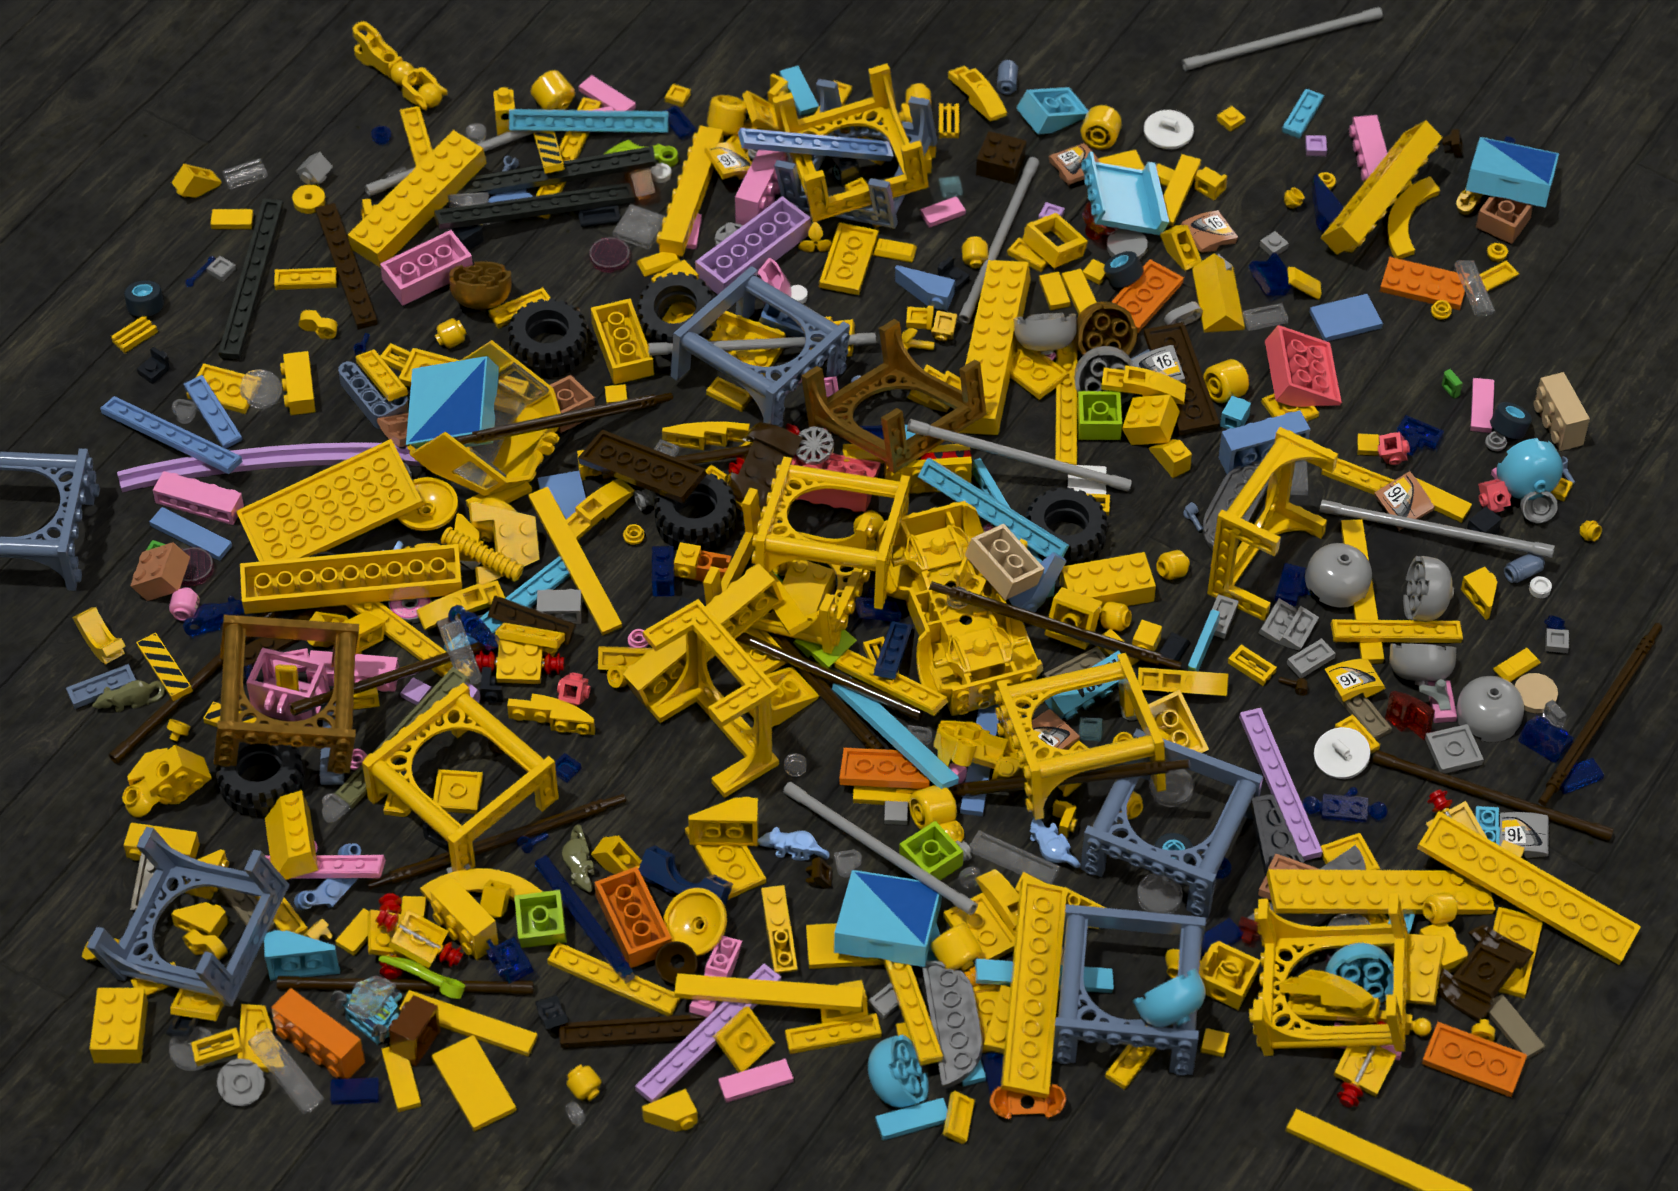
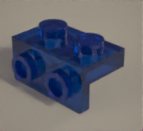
M1272 253L1267 261H1251L1248 266L1266 295H1286L1292 286L1288 283V270L1277 253Z
M1536 715L1526 722L1518 740L1549 760L1557 762L1562 751L1572 744L1574 737L1569 735L1565 729L1557 728L1550 724L1548 719Z
M515 937L496 946L491 939L486 941L489 947L486 953L491 963L496 961L497 964L494 966L500 978L504 976L509 984L534 972L532 965Z

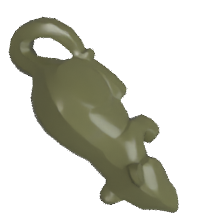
M141 680L131 681L112 691L109 687H105L104 693L97 698L92 706L100 709L110 708L114 705L116 706V712L123 711L124 705H131L135 709L144 704L149 705L161 700L165 695V688L160 681H153L148 684ZM154 689H159L158 695L149 698Z
M576 825L572 830L570 840L563 847L562 858L571 870V879H573L571 883L577 885L580 889L591 892L593 885L588 877V873L595 875L594 865L589 858L590 853L581 825Z

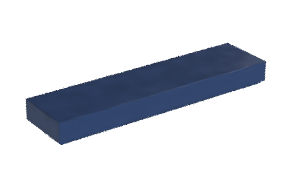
M891 622L874 668V676L890 679L896 678L913 625Z

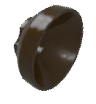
M672 941L662 946L655 959V966L660 977L676 984L677 974L694 975L698 964L693 948L680 941ZM680 954L683 956L685 962L682 967L675 968L672 965L671 958L673 955Z

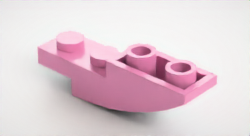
M723 936L714 947L705 967L704 976L731 978L742 941ZM693 999L689 1012L708 1017L720 1006L722 1001Z

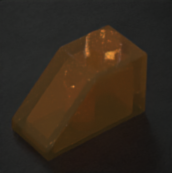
M643 168L624 173L627 183H630L635 197H639V200L651 198L650 194L656 193L650 169Z

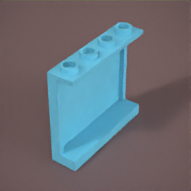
M1090 151L1086 159L1082 161L1081 169L1084 172L1088 200L1091 203V214L1094 217L1095 224L1160 235L1168 225L1169 219L1156 164L1148 162L1143 170L1099 163L1095 162L1093 152Z

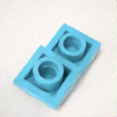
M1476 806L1475 818L1489 840L1499 845V807Z

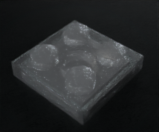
M630 204L614 229L613 237L650 250L657 239L658 232L662 231L663 218L667 216Z

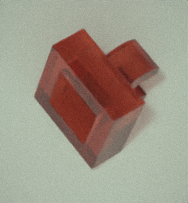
M1241 916L1239 930L1244 931L1241 938L1242 942L1251 945L1254 935L1262 936V934L1259 935L1258 922Z

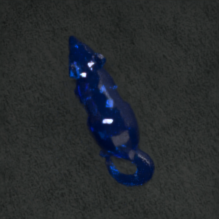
M229 596L228 602L201 605L196 610L194 617L184 621V631L187 635L196 636L208 631L219 630L220 624L223 623L224 615H240L244 613L242 600H236L233 596ZM192 624H195L199 626L200 629L192 630L190 629V626Z
M461 605L453 606L448 614L450 621L455 626H459L468 637L482 643L487 650L498 647L499 637L494 635L476 614L466 611ZM460 613V620L455 621L456 614Z

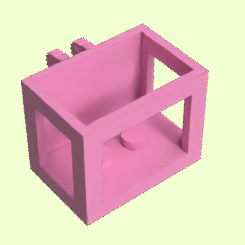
M266 648L261 649L246 682L252 706L268 717L284 721L305 720L318 714L321 711V706L293 716L290 712L289 704L330 691L325 662ZM272 659L316 669V673L311 683L299 681V691L279 687L276 684ZM261 667L264 677L263 683L255 681Z

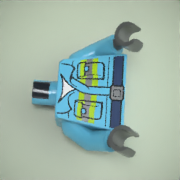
M394 987L386 994L377 988L346 995L342 991H335L330 1001L337 1002L335 1005L337 1009L345 1006L346 1019L376 1044L384 1042L385 1038L390 1037L388 1028L392 1020L397 1019L400 1015L399 1007L396 1003L402 998V994Z

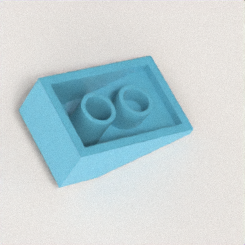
M1069 87L1026 90L1017 106L1022 117L1028 121L1037 134L1056 132L1084 119L1088 112Z
M275 930L266 933L264 948L270 981L277 980L278 976L312 977L340 974L334 945L290 931Z

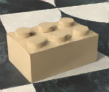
M1562 372L1540 378L1534 408L1541 415L1545 428H1548L1553 443L1557 444L1560 451L1583 445L1590 418L1565 373Z
M1001 524L973 537L965 553L970 562L1005 600L1037 586L1045 569L1005 524Z

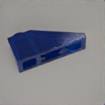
M1314 175L1312 195L1316 225L1325 232L1344 207L1318 175Z

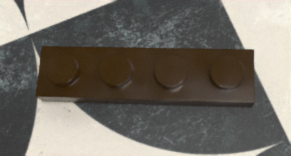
M497 595L494 596L488 613V617L505 623L562 632L565 634V641L563 643L570 645L577 625L576 623Z

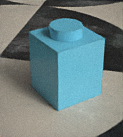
M1231 396L1222 412L1220 426L1226 429L1244 426L1250 414L1251 403Z

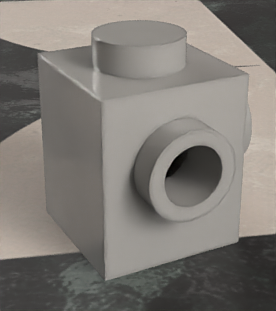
M321 152L309 156L296 172L307 185L315 183L319 185L327 178L325 175L331 170L332 165Z

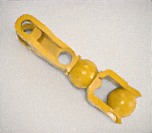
M359 22L354 25L353 37L359 42L354 47V55L360 62L367 66L373 65L390 79L392 78L394 83L402 86L403 97L413 104L419 105L422 109L427 110V108L439 105L442 96L447 95V90L437 83V79L425 68L414 69L410 63L402 61V57H398V54L383 41L379 32L367 22ZM359 30H365L368 34L365 36ZM423 84L418 92L412 87L413 85Z

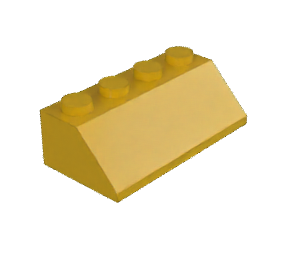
M302 790L280 796L266 816L265 823L270 861L282 877L287 880L318 871L310 809Z

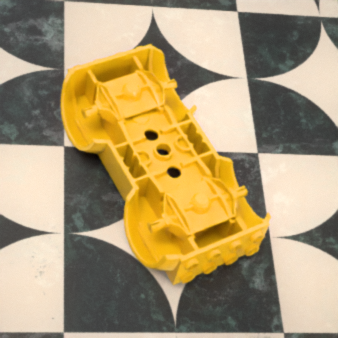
M966 501L954 502L950 505L934 507L926 511L903 516L888 562L887 595L905 601L919 635L916 661L920 683L947 696V706L951 716L964 715L970 711L986 709L989 706L996 705L994 691H997V681L1005 680L1007 686L1036 680L1043 671L1042 662L1037 659L1022 621L970 604L963 603L958 605L948 595L929 590L931 581L945 586L950 582L956 584L954 573L957 566L960 567L964 558L967 559V572L984 577L965 556L971 539L984 533L976 508L966 503ZM888 520L883 521V525L878 532L876 551L880 549ZM986 579L981 595L1006 603L1005 599ZM970 580L966 584L969 589H977L979 587V583L975 580ZM963 616H968L972 619V622L969 625H963L959 620Z

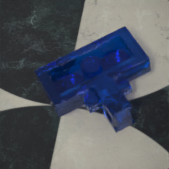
M1405 415L1397 428V432H1400L1402 436L1406 437L1405 440H1408L1410 452L1407 454L1412 456L1418 447L1423 448L1424 445L1435 449L1444 435L1443 430Z
M1285 563L1275 595V601L1280 598L1289 605L1296 606L1299 595L1316 596L1312 590L1309 591L1304 577L1305 567Z
M873 588L868 589V593L864 598H856L855 607L860 618L899 622L902 617L897 601L885 600L883 609L874 608L875 589Z

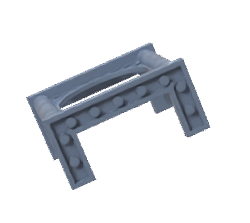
M818 79L816 89L820 103V113L841 107L837 82ZM911 96L908 103L912 123L901 121L910 143L921 141L925 156L928 147H935L937 143L931 103L928 99ZM877 116L867 119V121H873L877 118ZM864 126L844 127L826 135L835 136L836 134L837 137L846 138L870 136L889 141L881 132ZM845 129L850 130V132L843 134L839 130ZM813 155L812 157L816 172L825 158L823 155ZM777 160L774 167L781 197L783 196L800 210L810 212L796 164ZM900 165L894 177L903 175ZM871 178L868 187L872 205L834 216L895 228L898 223L896 213L905 195L893 198L890 182Z
M751 266L673 333L671 377L678 380L690 370L691 354L743 386L759 406L764 418L763 423L782 427L785 397L791 391H795L802 382L801 375L816 366L821 367L826 359H828L827 377H836L845 371L847 367L846 357L848 354V341L850 339V325L843 321L838 326L758 278V270ZM755 297L796 321L804 332L806 343L802 352L792 361L779 366L760 367L740 361L699 336V334L735 303L736 315H741L748 319L754 314ZM813 337L824 338L821 342L811 340ZM778 373L781 377L774 381L771 378V374Z
M79 449L78 455L0 452V470L30 471L49 478L60 492L59 509L46 526L24 536L0 537V557L23 558L42 563L58 572L64 578L67 590L76 591L77 583L81 582L82 571L78 569V557L75 556L74 540L78 539L79 536L78 522L82 521L81 507L82 505H94L95 497L99 496L100 491L99 484H96V471H93V458L89 457L88 449ZM66 474L72 476V478L66 482L59 481L60 478ZM60 520H62V525H63V526L58 525L57 523H58ZM55 529L61 535L58 538H52L48 535V532ZM40 536H43V537H44V540H42V538H41V539H37V538L40 537Z
M1136 729L1133 739L1146 735L1144 731ZM1163 739L1165 760H1168V762L1189 759L1191 762L1189 770L1234 786L1215 829L1205 841L1185 850H1165L1146 843L1131 828L1126 810L1129 798L1139 778L1150 781L1151 775L1116 779L1093 826H1087L1084 832L1081 870L1090 875L1102 877L1105 872L1107 854L1112 858L1127 861L1135 867H1142L1156 875H1163L1177 883L1189 885L1186 910L1196 916L1208 918L1211 912L1218 869L1243 817L1253 820L1250 802L1253 797L1260 796L1263 776ZM1150 757L1124 762V764L1149 762ZM1117 820H1121L1123 824H1117ZM1117 831H1126L1128 833L1123 839L1113 834ZM1203 851L1204 853L1200 857V855L1197 852ZM1185 856L1193 857L1196 861V866L1185 863L1183 858Z
M146 827L139 838L137 848L156 868L149 880L148 887L140 899L139 905L130 919L129 925L119 944L104 928L96 927L89 939L87 948L117 980L125 981L127 976L218 997L224 1005L232 1006L289 884L262 851L253 850L244 868L245 871L205 863L186 856L171 848L154 828ZM184 878L186 879V881H190V882H189L188 884H186V885H185V880H184ZM174 879L178 880V888L175 891H170ZM209 886L260 897L227 969L213 953L204 952L196 970L169 964L158 955L154 945V932L157 921L164 909L184 892L198 887ZM148 945L147 951L138 955L141 947ZM150 956H153L152 961L148 960Z
M1066 904L1062 942L1064 958L1059 1015L1056 1017L1052 1061H1058L1062 1064L1075 1063L1078 1040H1084L1089 1043L1107 1042L1111 1045L1127 1044L1134 1047L1148 1046L1161 1050L1172 1049L1169 1072L1178 1075L1193 1074L1199 1032L1196 1031L1197 1011L1190 1014L1189 1018L1191 1020L1178 1026L1176 1022L1173 1023V1029L1146 1026L1150 1024L1143 1019H1120L1105 1013L1091 1001L1085 990L1083 973L1087 927L1180 935L1178 949L1180 950L1178 976L1185 975L1187 978L1189 977L1187 972L1195 968L1199 973L1206 918ZM1080 1002L1086 1003L1087 1006L1081 1007ZM1087 1012H1094L1096 1014V1018L1093 1021L1081 1020V1017Z

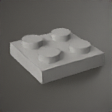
M1467 724L1426 734L1425 740L1439 772L1449 773L1483 765L1484 759Z

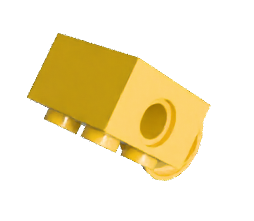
M174 745L142 770L145 778L139 783L127 787L123 792L122 799L131 816L135 818L142 817L157 802L165 805L180 804L212 778L204 757Z
M1220 941L1213 943L1204 954L1202 960H1200L1199 975L1205 986V995L1239 1010L1257 975L1261 960ZM1179 949L1168 950L1165 956L1168 967L1167 973L1173 979L1178 977Z

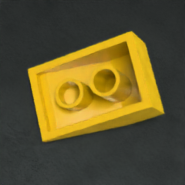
M793 560L782 585L804 615H808L819 610L826 593H832L836 586L835 570L806 560Z
M793 667L766 674L778 688V694L771 697L772 727L781 724L819 698L817 692ZM753 708L752 710H750V711H748V712H749L750 715L754 718V708Z
M1180 690L1148 704L1163 739L1200 753L1209 750Z
M733 798L690 815L688 817L690 845L758 846V798Z

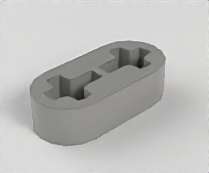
M1190 302L1170 311L1165 316L1164 322L1167 325L1181 322L1187 325L1197 320L1203 311L1196 302Z

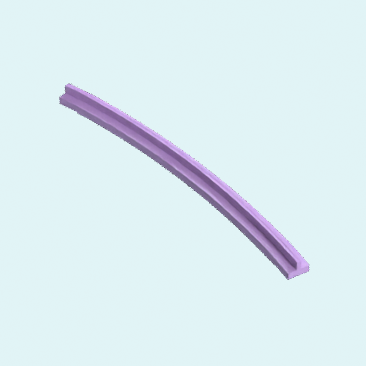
M319 443L233 450L231 452L242 456L243 462L232 472L295 466L336 465L381 443ZM395 445L403 462L407 465L423 466L410 456V450H408L407 446L398 447ZM192 456L117 472L122 492L156 485L163 471L176 473L190 479L225 473Z

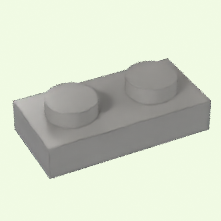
M1222 595L1217 596L1212 609L1220 612V621L1214 636L1225 639L1237 610L1238 600Z
M1321 638L1288 658L1287 665L1299 678H1303L1334 659L1335 652Z

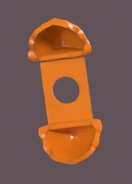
M1050 1085L1047 1098L1003 1090L1001 1086L993 1091L990 1098V1105L995 1113L1007 1119H1011V1115L1045 1114L1046 1117H1052L1061 1112L1066 1103L1065 1093L1057 1085ZM1031 1096L1034 1099V1106L1030 1109L1023 1108L1020 1103L1022 1097Z

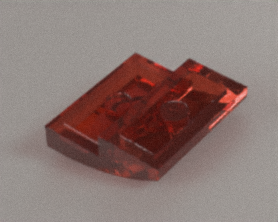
M1392 691L1389 696L1385 719L1401 732L1408 727L1425 740L1426 734L1431 732L1435 710L1415 697Z

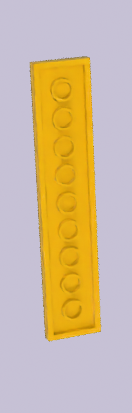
M1438 811L1417 847L1418 850L1618 965L1622 962L1641 927Z
M1269 869L1266 874L1274 913L1389 914V894L1398 893L1403 914H1423V904L1429 895L1446 892L1451 894L1457 901V914H1493L1495 911L1491 891L1457 871Z
M1022 879L1020 883L1001 1089L1047 1098L1050 1088L1067 888L1028 879Z

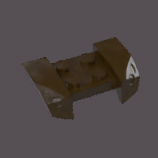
M759 422L742 439L753 443L739 473L731 472L725 476L724 481L733 490V495L743 500L749 488L758 489L759 505L763 509V506H767L768 492H772V480L777 478V465H781L783 457L793 458L802 437L782 427Z
M1481 925L1468 932L1476 947L1454 976L1441 967L1438 991L1444 1000L1456 1010L1478 1021L1484 1019L1493 1008V998L1515 969L1521 970L1534 954L1532 950L1504 937L1485 925Z

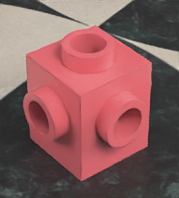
M1400 432L1379 436L1380 445H1378V453L1380 458L1383 457L1385 462L1391 465H1397L1407 460V453L1410 452L1409 442L1403 438Z
M1494 479L1478 484L1480 490L1479 502L1483 508L1486 506L1496 513L1504 511V507L1511 505L1510 499L1512 495L1508 492L1504 481Z
M579 673L566 675L559 680L557 687L558 699L578 706V704H581L589 697L591 689L588 685L589 679L582 678L583 675ZM573 686H577V687H578V688H577V691H575V690L573 689Z

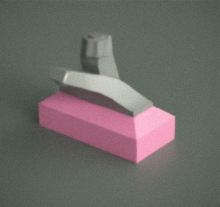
M1440 679L1437 682H1428V685H1420V692L1429 695L1434 723L1456 722L1457 714L1450 681Z

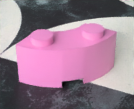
M768 258L758 270L760 279L791 297V286L778 264L773 259Z

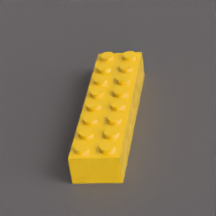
M1427 121L1405 131L1320 238L1336 254L1343 251L1348 252L1355 245L1357 247L1360 246L1366 239L1364 236L1376 227L1375 222L1387 213L1386 208L1395 203L1397 194L1407 188L1408 185L1406 183L1408 180L1413 179L1418 174L1417 169L1428 161L1427 156L1439 147L1438 142L1442 139V136Z
M453 130L347 235L351 249L381 268V263L391 259L434 216V210H440L487 164L484 148Z
M758 563L756 566L749 568L740 579L732 582L724 592L716 595L705 607L735 640L772 610L783 598L775 579ZM685 635L658 651L654 649L647 651L639 661L631 664L623 673L632 693L647 709V703L671 690L682 675L686 665ZM706 645V657L708 662L715 656V654Z

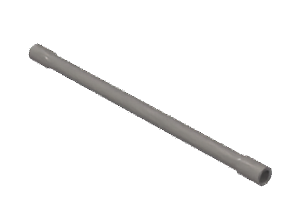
M1380 7L1359 14L1201 56L1186 58L1182 60V66L1187 71L1209 63L1321 33L1378 20L1383 16Z
M512 130L477 145L484 148L485 152L538 131ZM414 168L365 185L368 196H373L398 185Z
M1030 157L1025 165L1023 175L988 251V259L984 261L969 297L959 314L958 319L962 323H969L972 318L975 306L981 295L988 260H996L1030 181L1040 162L1035 157Z
M875 333L850 335L848 345H876ZM805 337L709 342L724 351L802 348L805 346L806 340ZM822 337L811 338L814 342H821L824 339ZM648 343L649 356L672 354L673 343Z
M910 419L907 425V431L915 434L938 438L1105 484L1126 492L1131 487V479L1090 470L934 427Z
M1322 500L1320 505V512L1342 515L1529 552L1543 557L1553 558L1555 545L1488 534L1347 506L1327 500Z
M789 782L784 787V794L798 803H802L930 887L965 913L972 915L977 910L978 904L947 886L808 795L806 791L794 783Z

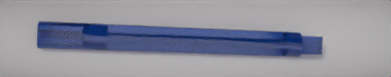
M544 855L536 860L535 866L554 891H561L564 905L616 974H619L625 984L634 979V972L627 960L549 857Z

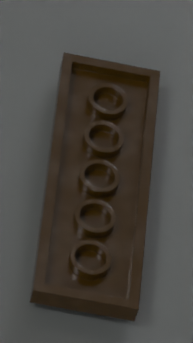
M1184 322L1144 329L1143 334L1149 351L1165 346H1174L1185 377L1183 383L1186 385L1184 404H1176L1180 411L1175 424L1178 435L1219 428L1220 422Z
M604 430L600 431L578 457L579 463L681 503H684L707 475L706 469Z

